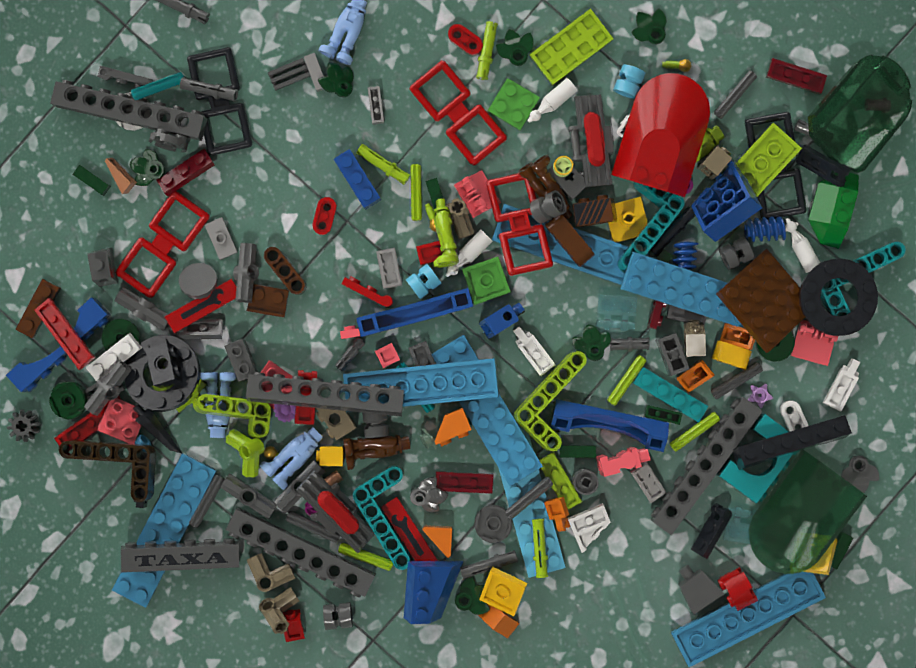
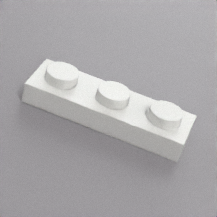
M129 333L89 364L86 369L97 381L100 377L108 375L118 360L125 362L142 347L133 335Z

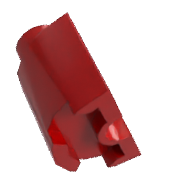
M740 567L719 577V580H717L722 591L726 590L729 596L726 598L730 606H735L737 611L758 601L757 596L752 590V585Z

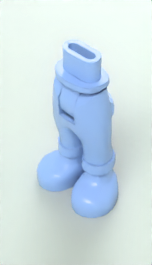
M352 0L351 3L347 4V7L340 14L335 24L332 37L329 40L330 43L319 47L318 51L321 54L334 59L344 33L347 32L336 60L342 64L351 65L353 58L350 56V51H352L353 45L363 26L364 14L366 13L365 7L367 5L365 0Z
M201 372L200 378L208 384L206 386L207 394L217 395L218 372ZM220 372V396L231 397L230 384L236 379L235 373ZM220 401L219 408L225 411L226 404ZM206 414L210 438H225V429H228L227 425L230 417Z
M312 427L307 433L304 432L290 441L273 458L274 461L269 463L263 461L259 466L271 477L279 467H282L289 458L293 457L283 470L272 478L282 490H285L288 487V477H291L295 471L308 461L323 437Z

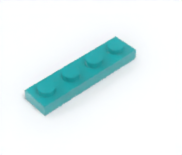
M642 367L633 381V384L698 423L709 407Z

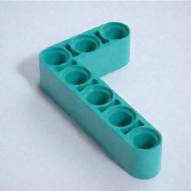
M636 182L633 183L636 190L660 209L619 259L618 268L622 272L626 273L628 266L624 260H630L632 252L646 256L683 209L685 202L682 196L660 190L663 194L661 197L656 194V188ZM670 201L677 204V209L671 206ZM659 216L665 217L666 223H662L659 220ZM652 230L655 237H650L647 231ZM636 244L642 245L644 251H638Z
M893 242L853 261L856 263L861 262L870 273L904 256L906 249L901 242ZM892 246L898 249L896 256L891 253ZM875 254H878L881 257V262L879 264L874 262L873 258ZM832 279L829 281L828 288L823 287L821 290L820 298L826 311L831 315L838 316L840 313L847 315L851 312L839 288L849 283L846 279ZM832 295L837 298L835 306L831 305L829 301Z
M393 465L358 486L353 492V499L393 565L399 570H404L408 567V561H411L410 554L375 499L376 496L402 480L403 470L401 467ZM393 469L398 470L400 473V477L396 480L391 479L389 476V472ZM377 479L381 480L384 484L380 490L375 489L373 486V482ZM365 490L367 498L364 500L359 499L357 491ZM369 506H374L377 509L375 516L368 515L367 508ZM378 523H385L387 530L379 532L377 530ZM389 539L396 540L397 547L394 549L389 548L387 541ZM398 556H405L407 563L404 565L398 564Z

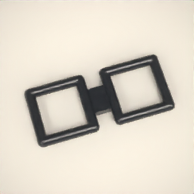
M230 47L187 57L191 80L199 81L195 62L225 56L232 84L226 86V88L240 90ZM194 92L197 100L209 98L211 109L201 111L203 116L207 118L204 139L208 155L214 156L252 146L253 143L243 103L230 105L228 99H215L213 96ZM238 111L244 141L214 147L208 118Z
M782 112L746 119L745 129L749 148L756 142L754 125L784 120L786 134L795 141L790 113ZM785 166L773 179L793 177L798 207L767 212L763 190L757 197L762 206V209L759 210L761 218L765 217L768 220L770 217L775 219L778 216L787 217L806 213L807 208L801 173L798 168L786 170Z

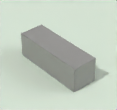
M315 53L304 56L316 91L324 90L318 82V79L324 76Z
M368 87L372 124H383L384 116L380 87Z

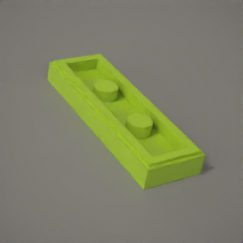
M554 452L539 459L543 466L541 470L545 477H549L553 482L551 487L558 498L564 497L567 509L569 510L581 503L579 495Z

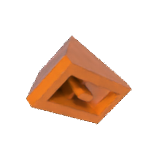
M725 323L719 341L752 350L755 339L745 328Z
M698 360L689 367V370L684 371L676 379L686 392L689 393L715 374L703 360Z
M425 525L422 530L443 554L449 558L451 556L452 527Z
M487 604L490 610L478 616L494 631L509 638L520 623L509 614Z

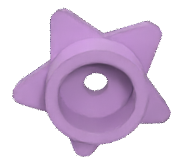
M767 384L761 387L751 385L752 395L748 398V401L756 402L760 408H763L766 401L773 399L767 392Z

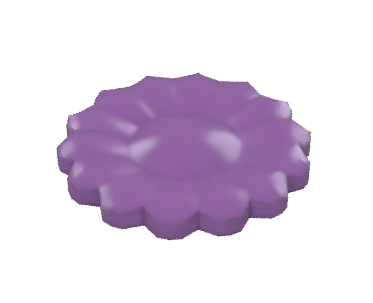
M274 404L275 408L273 411L279 421L290 422L292 419H295V406Z

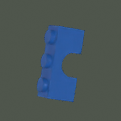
M350 149L334 158L335 163L365 210L381 201L380 196Z

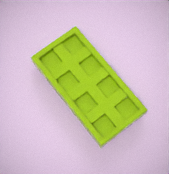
M590 8L529 56L553 86L613 41L614 38Z

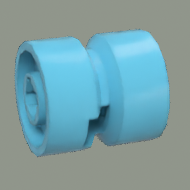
M623 64L619 73L621 78L616 81L613 91L624 97L635 99L640 90L638 84H642L646 73L637 67Z
M428 264L420 268L418 274L414 273L406 279L420 299L429 293V289H435L442 284ZM427 278L426 283H423L422 280Z

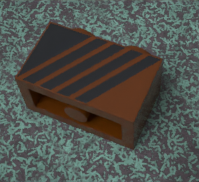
M608 195L597 196V200L590 201L589 198L579 199L578 203L573 204L576 227L617 221L614 198H608Z

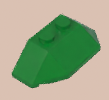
M849 173L845 177L846 183L843 187H838L825 179L817 184L808 221L819 243L839 249L848 231L859 188V175Z

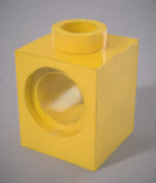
M320 446V450H316V462H320V466H343L344 446Z

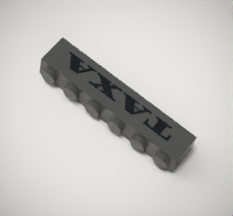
M234 538L223 539V542H215V539H205L204 542L196 543V540H185L184 543L165 541L164 544L149 541L145 542V545L128 542L125 543V546H121V573L239 567V542L235 541Z

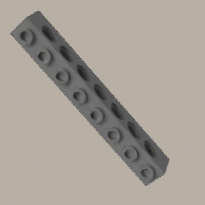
M63 80L62 83L55 82L50 102L55 107L156 131L157 129H163L168 131L169 134L183 135L199 141L203 140L207 118L203 116V112L192 110L190 113L184 111V108L179 106L169 108L166 107L165 103L155 101L154 104L147 103L148 100L144 98L134 100L130 99L127 94L118 93L113 95L110 94L111 91L102 88L96 91L92 90L91 86L81 84V87L74 86V82ZM77 92V99L71 101L72 94ZM92 97H96L95 104L90 105L89 100ZM114 101L115 106L112 109H108V103ZM133 105V111L126 114V108ZM151 109V116L149 118H145V111ZM165 114H170L168 122H163L162 120ZM184 118H188V119H189L188 125L185 126V127H182V126H181V121H182Z
M260 372L248 375L247 401L402 417L404 390H400L401 387L398 386L381 388V385L378 384L362 386V383L359 382L343 384L339 380H331L330 383L323 382V379L312 378V381L304 380L300 376H293L290 379L280 374H274L273 377H270ZM271 384L273 388L271 391L265 392L263 391L264 385ZM285 386L292 387V391L288 394H284L282 389ZM304 388L312 390L308 396L302 395L301 391ZM323 390L331 391V395L327 398H323L320 394ZM342 392H349L351 395L348 399L343 400L340 398ZM364 393L370 396L369 400L365 402L359 399L360 395ZM380 396H387L389 401L385 404L378 401Z
M736 398L730 405L731 411L728 415L725 413L719 421L720 426L717 430L713 429L707 437L709 441L706 445L702 444L697 450L696 454L698 456L696 459L689 461L685 467V470H687L683 476L680 475L673 484L675 485L674 489L664 495L662 499L664 501L660 508L657 506L653 510L651 521L671 536L761 414L762 410L746 398ZM737 413L743 415V420L739 424L734 420V416ZM727 428L732 431L729 439L723 437V431ZM714 444L720 445L721 450L718 454L712 453L711 449ZM704 459L709 461V467L706 470H702L700 467V463ZM692 475L698 477V482L695 485L689 484V478ZM683 490L686 491V499L679 501L677 498L678 493ZM669 506L675 507V514L672 516H667L666 509Z
M239 507L235 509L226 528L230 536L236 539L241 537L247 540L246 543L253 547L258 545L264 548L263 551L269 555L274 556V554L281 556L282 561L288 564L293 562L299 565L298 568L305 572L310 570L316 573L315 576L321 580L326 581V579L333 581L334 586L340 589L345 587L351 590L350 593L359 598L361 595L366 596L376 573ZM245 524L252 525L253 532L251 534L244 531ZM262 532L270 534L271 539L269 542H264L261 539ZM281 540L286 541L288 544L287 550H281L278 547V542ZM297 549H303L305 551V557L298 558L295 554V551ZM313 558H321L323 565L316 567L313 564ZM331 566H338L340 573L333 575L330 572ZM355 574L358 580L356 583H350L347 580V576Z

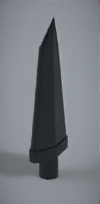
M139 404L136 405L133 410L139 417L135 421L170 451L182 454L153 411L149 409L144 410Z

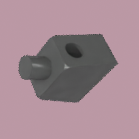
M112 248L88 253L92 281L99 287L117 284L118 279L115 273L116 268Z
M686 565L679 570L684 580L678 585L693 614H696L724 594L701 569L693 572L689 565Z

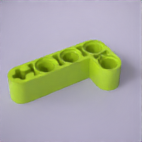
M203 394L193 402L194 410L201 414L249 419L248 434L253 439L262 438L269 432L271 407L268 403L251 402L243 398ZM204 400V403L213 404L203 408V405L200 404V401ZM220 401L226 404L225 411L219 408ZM238 404L244 405V413L239 412ZM258 406H261L264 410L262 416L257 413ZM256 425L262 428L260 435L255 432Z

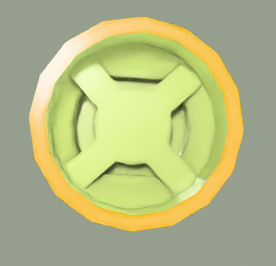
M567 156L558 157L553 164V171L559 177L568 176L573 169V162Z

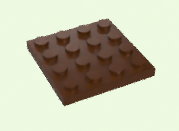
M767 248L716 293L766 353L771 351L805 318L799 303L800 287Z

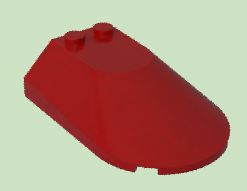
M667 73L652 78L641 87L635 97L611 175L678 196H686L710 118V105L707 95L697 82L681 74Z

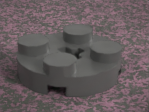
M157 129L156 132L150 134L149 142L155 141V146L174 152H176V148L181 149L183 153L187 151V137L183 135H169L168 131L163 129Z

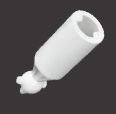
M568 78L562 81L543 97L538 110L531 111L527 121L529 123L538 121L541 118V114L555 111L577 92L574 84Z
M786 218L785 227L786 232L791 233L792 248L803 269L808 273L820 261L808 239L796 230L799 225L798 222H793Z
M480 229L459 251V263L448 267L446 276L456 275L459 267L470 262L472 263L493 241Z

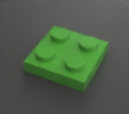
M507 78L489 107L488 112L521 131L540 97Z
M498 256L462 269L474 305L511 293Z

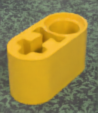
M717 340L711 359L746 370L752 351Z

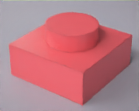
M355 325L346 326L344 331H340L341 339L361 336L359 328L356 329Z
M393 343L375 351L383 368L400 360Z

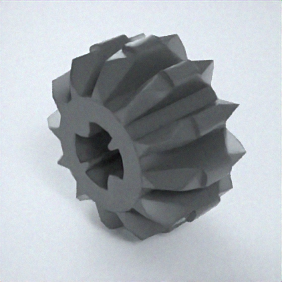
M23 409L19 411V414L14 412L12 414L14 419H8V422L12 423V425L7 426V429L13 430L9 435L11 437L16 435V441L22 439L23 442H28L29 438L35 439L34 433L40 432L36 426L41 425L40 422H35L38 416H32L31 410L25 413ZM21 424H27V428H21Z

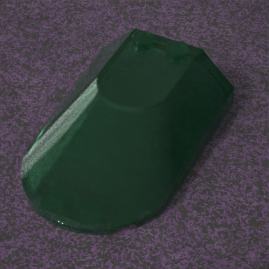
M868 55L851 66L809 114V136L830 159L841 165L849 166L851 171L856 173L864 171L910 113L912 100L910 99L909 89H911V84L904 70L898 63L887 56Z
M802 449L752 517L749 526V540L752 551L764 566L775 572L795 574L808 570L820 560L866 499L867 495Z

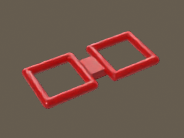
M444 60L437 63L409 87L412 94L435 121H440L446 115L451 119L454 124L446 130V135L472 166L477 165L507 140L506 134L482 105L478 104L470 111L465 107L462 102L471 95V92ZM443 70L461 94L437 112L419 88ZM479 114L496 134L497 138L476 156H473L455 132Z
M519 173L486 181L495 221L503 222L509 220L511 231L500 233L499 239L510 276L553 266L545 228L542 224L530 225L528 216L532 215L530 208L501 214L494 186L524 180L530 203L537 199L535 191L529 185V181L521 177ZM538 233L545 261L514 267L508 239Z
M173 192L149 223V228L158 235L152 243L140 237L115 271L116 275L148 298H153L177 264L168 254L174 246L183 252L186 251L207 223L210 215L179 192ZM175 200L201 217L183 242L158 225ZM142 247L167 264L150 289L125 272Z

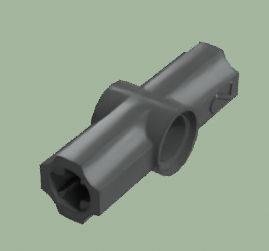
M240 243L239 265L235 266L233 270L234 279L237 281L235 299L237 302L252 303L253 282L259 276L258 267L255 265L257 245L252 243Z
M122 287L116 295L114 301L130 310L139 319L145 322L148 321L162 331H165L169 326L164 318L168 314L155 307L156 305L151 301L137 296L125 287Z
M118 360L108 375L102 376L97 380V389L85 404V409L98 416L109 400H114L119 396V386L131 372L132 368L123 361Z
M315 460L274 501L283 512L287 513L302 497L296 491V482H304L314 470L320 476L326 472Z
M230 473L220 487L240 500L242 504L251 507L267 519L270 518L277 507L273 501ZM246 491L253 493V501L245 499L244 494Z

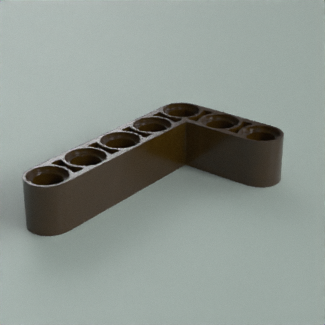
M80 440L64 441L60 444L59 453L63 458L132 463V499L135 502H144L153 497L156 450L151 445ZM69 445L73 447L72 454L68 451ZM88 446H90L92 450L90 455H88L86 451ZM106 447L110 449L109 456L105 454ZM125 448L129 452L127 458L123 455V450ZM143 449L147 451L146 459L142 457ZM142 468L146 471L145 478L140 473ZM141 488L145 491L144 498L140 496Z

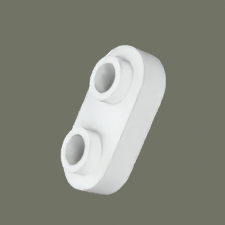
M785 401L781 405L780 413L789 432L795 430L796 424H799L801 428L808 426L797 402ZM788 407H792L793 409L792 413L790 414L787 413Z

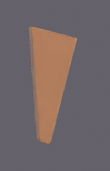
M106 158L105 162L122 194H128L137 182L114 158Z

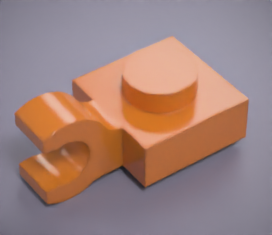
M564 497L547 499L544 504L549 519H555L558 532L565 531L566 528L570 527V524L566 518L569 512Z

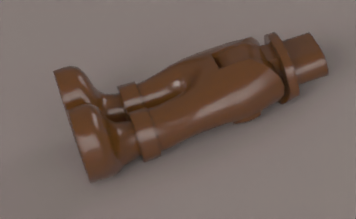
M544 155L534 163L531 162L523 166L518 172L521 177L529 181L530 187L533 188L537 196L545 198L546 194L555 190L563 196L567 207L566 212L562 215L566 219L570 218L572 214L569 210L570 206L566 196L550 172L547 171L550 157Z
M400 435L374 438L361 437L357 438V440L351 438L343 439L348 470L354 469L355 462L359 458L360 460L365 458H384L397 455L398 451L401 454L402 450L410 449L409 436L400 437Z

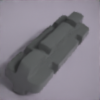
M356 338L353 345L347 349L342 359H339L335 366L339 370L344 371L348 366L347 364L358 354V350L362 349L365 345V342L360 338Z

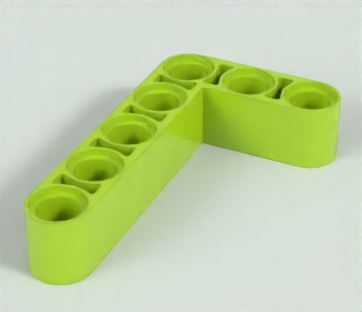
M580 351L570 352L514 412L515 421L545 450L557 451L560 449L562 441L559 435L538 415L585 366L587 359L585 354ZM574 355H577L580 359L578 365H575L572 361ZM561 369L567 372L565 379H562L559 375ZM549 382L554 386V390L551 393L546 390ZM536 396L541 399V404L538 407L533 404V399ZM523 410L528 413V418L525 421L520 418V413ZM536 424H540L542 428L539 434L534 432ZM550 437H553L555 445L550 448L547 441Z

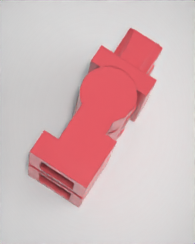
M629 447L627 451L622 450L613 457L608 458L603 454L596 456L600 475L606 477L620 473L621 468L642 467V462L650 461L648 449L642 448L637 450L635 447Z

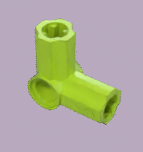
M236 429L231 430L226 436V443L239 451L243 459L242 475L253 478L258 476L259 455L265 450L263 442L259 438L250 439Z

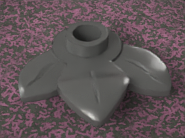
M863 456L851 458L849 467L845 468L841 474L842 486L846 487L852 484L861 494L865 493L870 481L879 480L877 468L868 464L867 459ZM856 462L861 463V467L859 469L855 467Z
M429 477L422 480L419 487L412 490L410 500L414 505L422 506L427 512L439 511L438 504L447 499L448 493L436 488V477ZM417 496H422L423 498H422V499H417L416 497H417Z

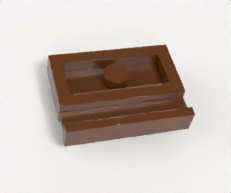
M253 284L252 303H248L246 311L285 318L289 290Z

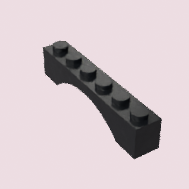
M843 415L738 447L732 453L738 469L742 470L801 449L844 439L852 434L846 416Z

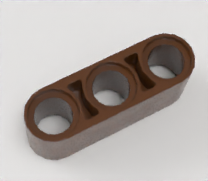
M563 215L553 217L545 224L548 231L579 267L595 256L591 248Z
M267 248L264 252V259L291 293L296 295L303 294L307 286L300 274L278 248ZM272 251H277L278 258L275 261L269 260V253ZM283 266L290 268L289 275H281L280 270ZM295 281L302 283L301 290H293L292 285Z

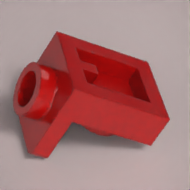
M300 609L283 612L289 623L287 631L284 632L286 642L305 639Z

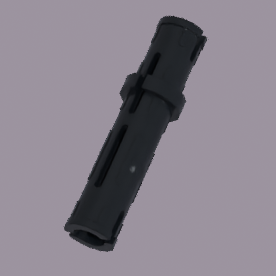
M688 206L681 215L673 220V223L650 249L652 253L658 256L681 230L684 231L686 229L685 226L696 216L693 209Z

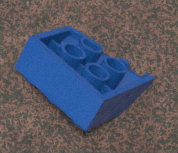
M733 160L727 164L728 167L722 174L720 173L715 177V183L710 188H706L691 205L703 232L715 242L762 209L750 183Z
M408 561L404 619L410 624H430L440 619L463 561Z

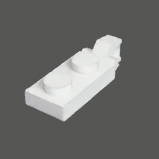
M520 326L513 330L518 337V340L515 341L518 348L540 377L556 365L533 334L529 331L525 334Z
M851 358L847 366H842L823 401L824 404L840 412L842 411L859 379V373L856 371L860 364L859 361Z

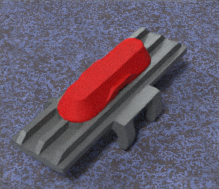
M601 94L575 96L577 125L568 127V132L571 133L573 149L572 161L582 162L585 187L612 185L609 155L614 154L611 126H605ZM578 132H583L587 140V151L583 155L580 152Z
M314 470L296 489L317 511L309 517L313 521H319L325 527L324 532L328 536H333L337 532L356 553H359L375 535L373 530L357 514L359 507L339 489L340 486L337 483L330 486Z

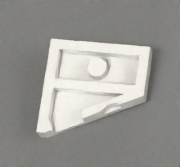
M603 503L567 518L582 553L600 535V532L611 523Z

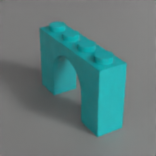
M763 413L751 427L754 432L764 439L789 432ZM800 450L774 458L771 466L761 474H749L743 469L739 470L734 462L727 460L717 475L757 504L758 501L762 502L769 486H774L778 481L779 477L777 476L780 471H785L789 466V459L792 455H797Z

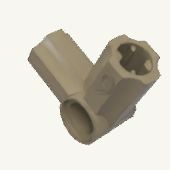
M457 198L453 199L451 203L446 204V207H449L458 238L462 239L474 235L465 202Z
M262 553L247 559L257 588L262 592L270 591L296 579L290 564L270 571ZM262 578L270 579L271 585L269 588L261 586Z
M290 587L274 599L266 598L259 604V610L275 634H283L287 631L289 623L283 612L298 603L299 599Z

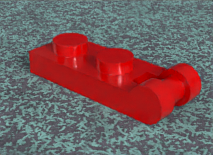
M352 276L349 279L345 277L341 283L385 307H390L393 304V299L390 296L385 295L382 297L377 294V289L369 285L366 288L359 285L361 281Z
M298 370L297 376L303 377L304 380L312 381V378H317V371H311L310 373ZM304 388L301 391V394L304 396H308L311 394L312 390L310 388ZM295 406L294 424L314 425L315 408Z

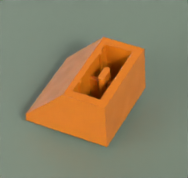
M463 407L444 415L434 441L436 445L440 444L442 447L451 443V438L458 436L460 439L469 435V431L472 429Z

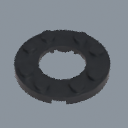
M831 259L819 263L805 276L800 287L799 303L805 319L816 330L827 335L845 336L861 330L870 322L877 308L878 291L873 277L863 266L848 259ZM832 279H846L857 291V304L847 315H831L821 305V290Z
M170 335L153 336L141 342L140 346L142 348L126 362L132 368L125 378L128 393L135 402L152 411L166 412L179 408L193 396L192 393L200 381L201 369L195 351L183 340ZM167 342L174 345L178 351L177 362L182 369V382L174 384L168 390L155 391L148 387L144 378V371L148 366L145 349Z

